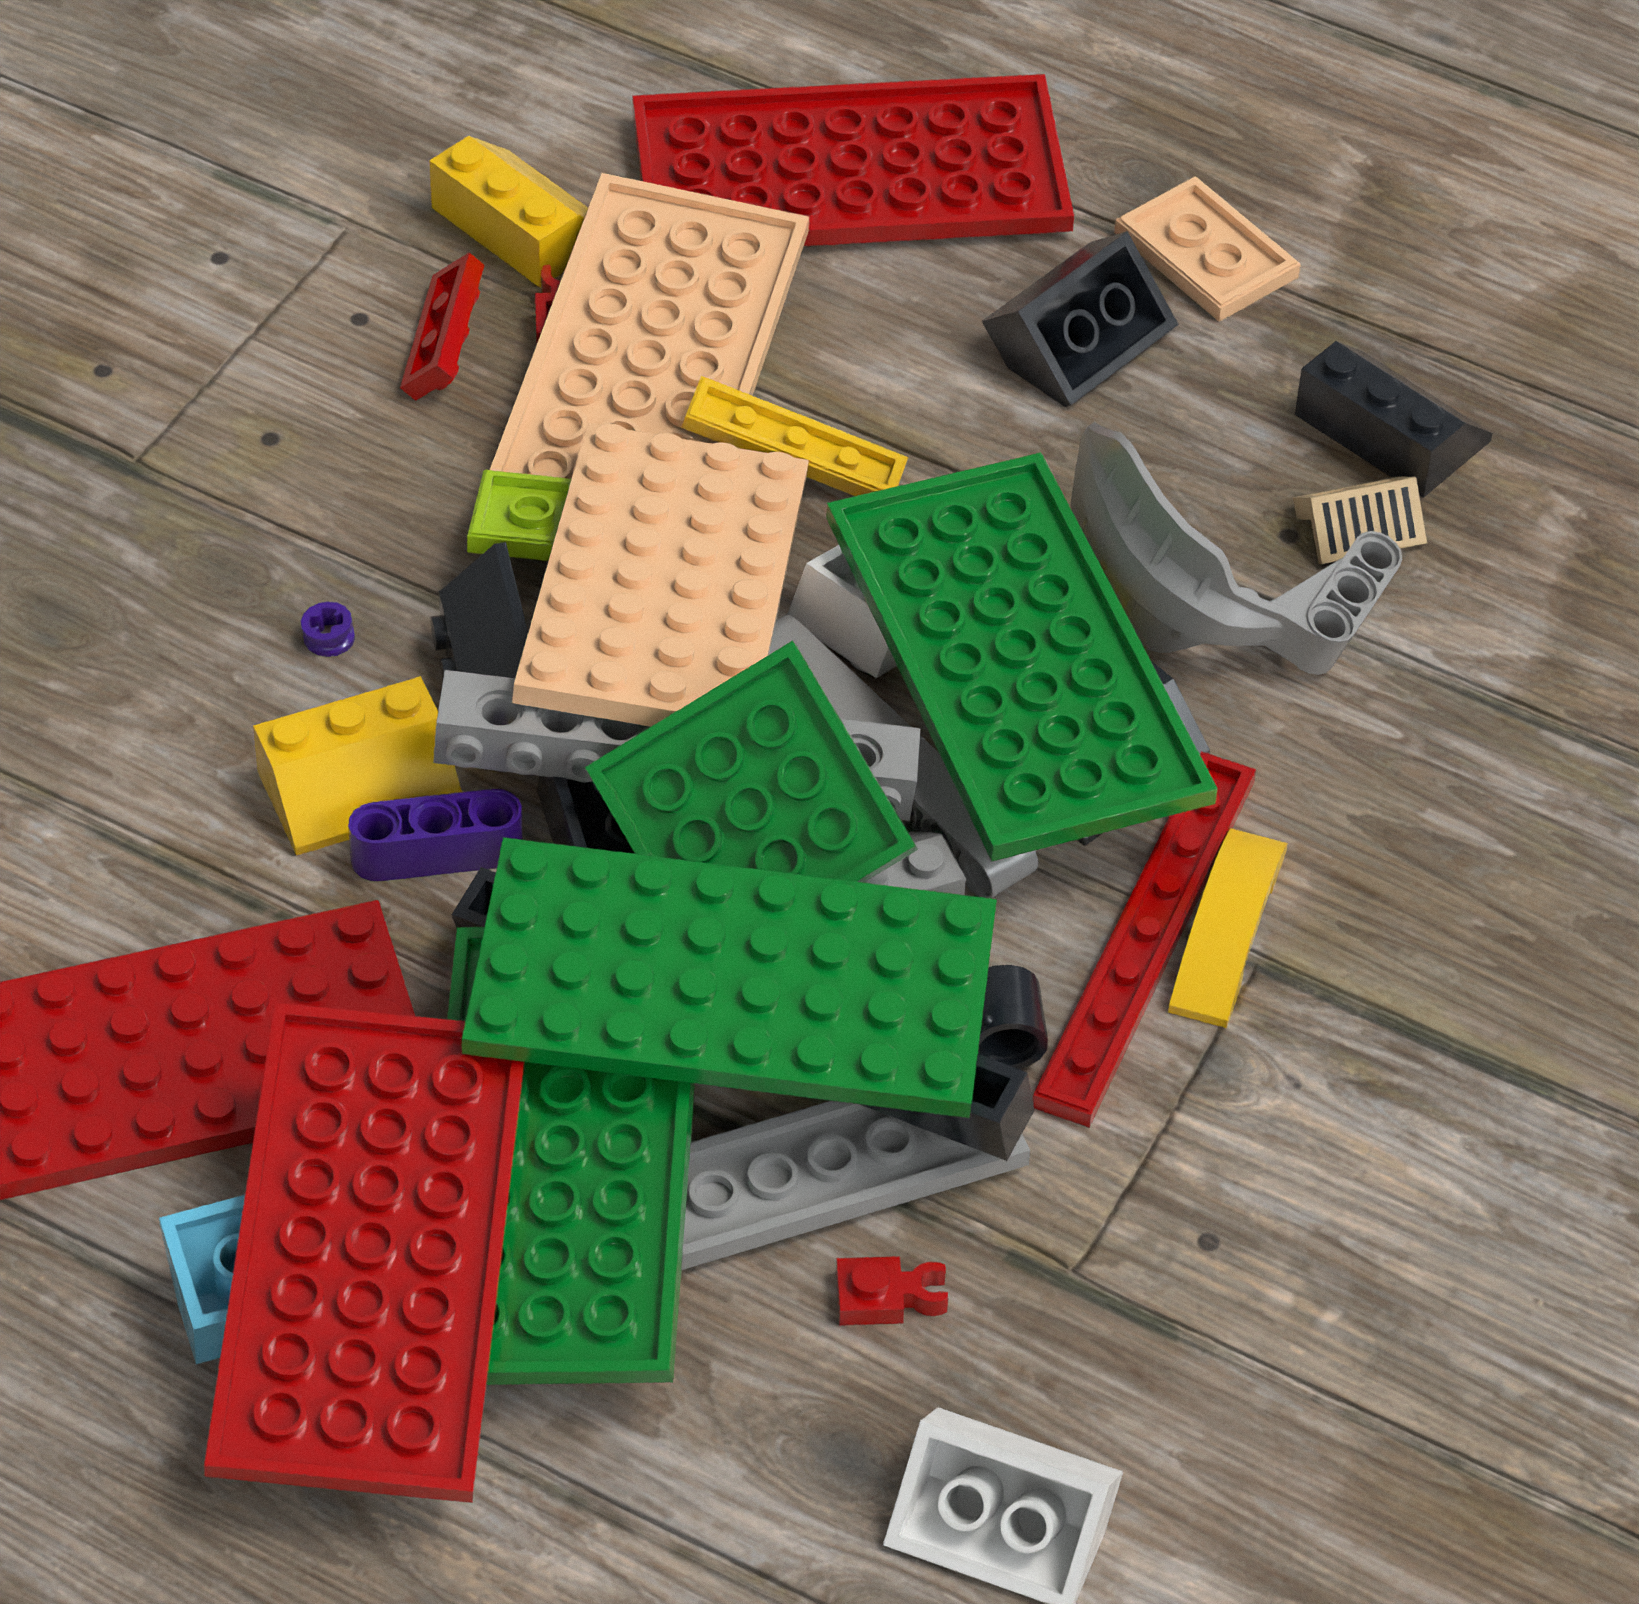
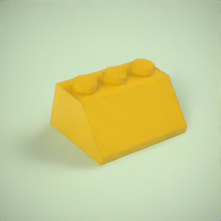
M467 136L429 160L431 208L540 288L541 270L544 265H551V276L553 278H556L565 271L586 216L587 206L511 151L471 136Z
M421 676L253 725L257 772L296 856L349 840V817L361 805L378 801L462 792L455 765L433 763L438 710Z

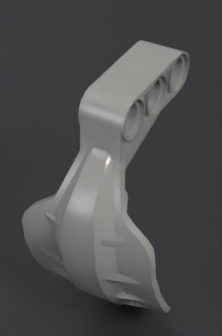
M1094 422L1085 429L1080 439L1070 508L1142 645L1149 650L1158 653H1169L1201 644L1266 646L1306 673L1315 675L1327 673L1334 666L1401 565L1402 554L1397 543L1385 534L1369 531L1357 537L1343 558L1271 601L1259 598L1257 592L1253 589L1238 587L1223 550L1185 521L1163 495L1138 452L1121 432L1110 430Z

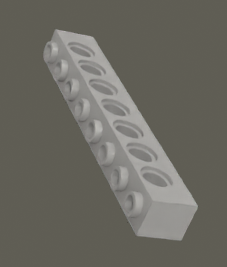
M445 670L436 723L433 763L455 765L463 768L471 767L512 772L521 775L555 776L579 782H592L593 780L585 768L587 765L650 728V726L512 703L515 678ZM841 719L899 818L909 821L917 784L920 728Z

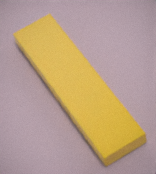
M704 376L700 377L681 426L683 429L716 442L728 443L740 449L764 453L783 452L794 458L809 460L806 477L853 496L898 486L908 460L907 456Z

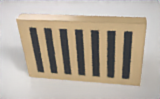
M1394 477L1293 497L1297 519L1311 520L1318 564L1336 562L1343 558L1357 537L1369 531L1380 532L1389 536L1397 543L1399 548L1427 543L1416 477Z

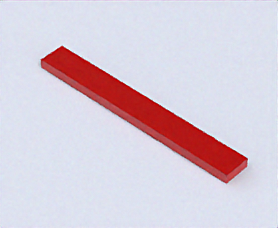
M1201 751L1200 756L1218 788L1216 802L1213 805L1169 816L1033 1094L1034 1109L1090 1128L1208 881L1222 843L1230 828L1233 829L1253 787L1256 769Z

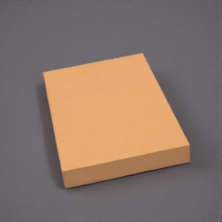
M1196 176L1117 218L1115 222V234L1128 231L1140 255L1218 322L1299 278L1301 264Z

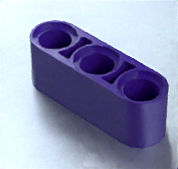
M502 789L371 802L355 809L349 817L348 824L351 865L355 873L369 881H388L477 871L481 867L495 869L498 865L503 838L523 840L522 806L516 796Z

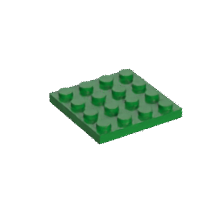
M793 640L585 767L634 853L639 855L866 882L919 850Z

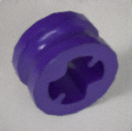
M322 602L309 607L303 614L300 622L304 643L309 651L319 656L331 657L345 653L353 646L355 640L351 612L346 606L337 602ZM326 625H334L331 628V633L321 632L324 631Z

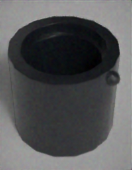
M1015 965L988 967L978 1054L1017 1069L1029 1067L1040 1060L1048 1049V1035L1040 982L1034 973L1024 967Z

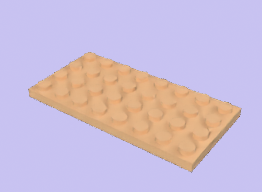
M601 173L490 470L572 479L587 423L598 425L616 424L627 430L651 434L670 433L682 439L711 444L719 443L681 428L700 377L704 376L753 396L809 232V217Z
M587 423L515 678L512 703L651 727L768 656L806 482L809 460L794 458L783 452L764 453L740 449L728 443L719 442L711 444L687 440L670 433L651 434L627 430L616 424L598 425Z

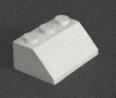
M938 1407L920 1420L883 1545L1047 1604H1075L1105 1534L1123 1471Z

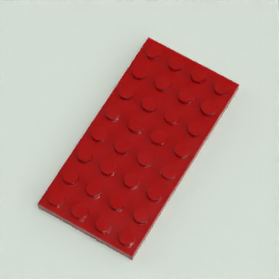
M1045 74L632 95V112L641 181L808 216L809 232L804 246L1073 232L1074 212Z
M379 900L0 982V1200L253 1143L274 1002L415 1016Z
M274 1002L205 1455V1477L473 1503L525 1062L462 1054V1036L465 1021Z

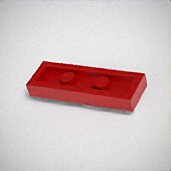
M470 252L432 275L400 386L415 401L435 389L442 390L446 388L459 371L457 362L462 344L470 331L468 323L472 308L480 295L478 287L485 266Z

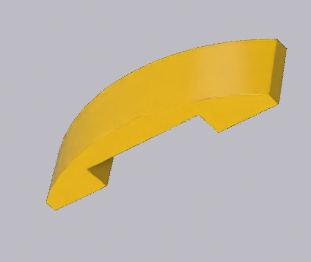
M1230 828L1219 850L1203 892L1180 964L1168 1013L1227 1028L1242 984L1244 967L1269 893L1272 894L1288 843Z

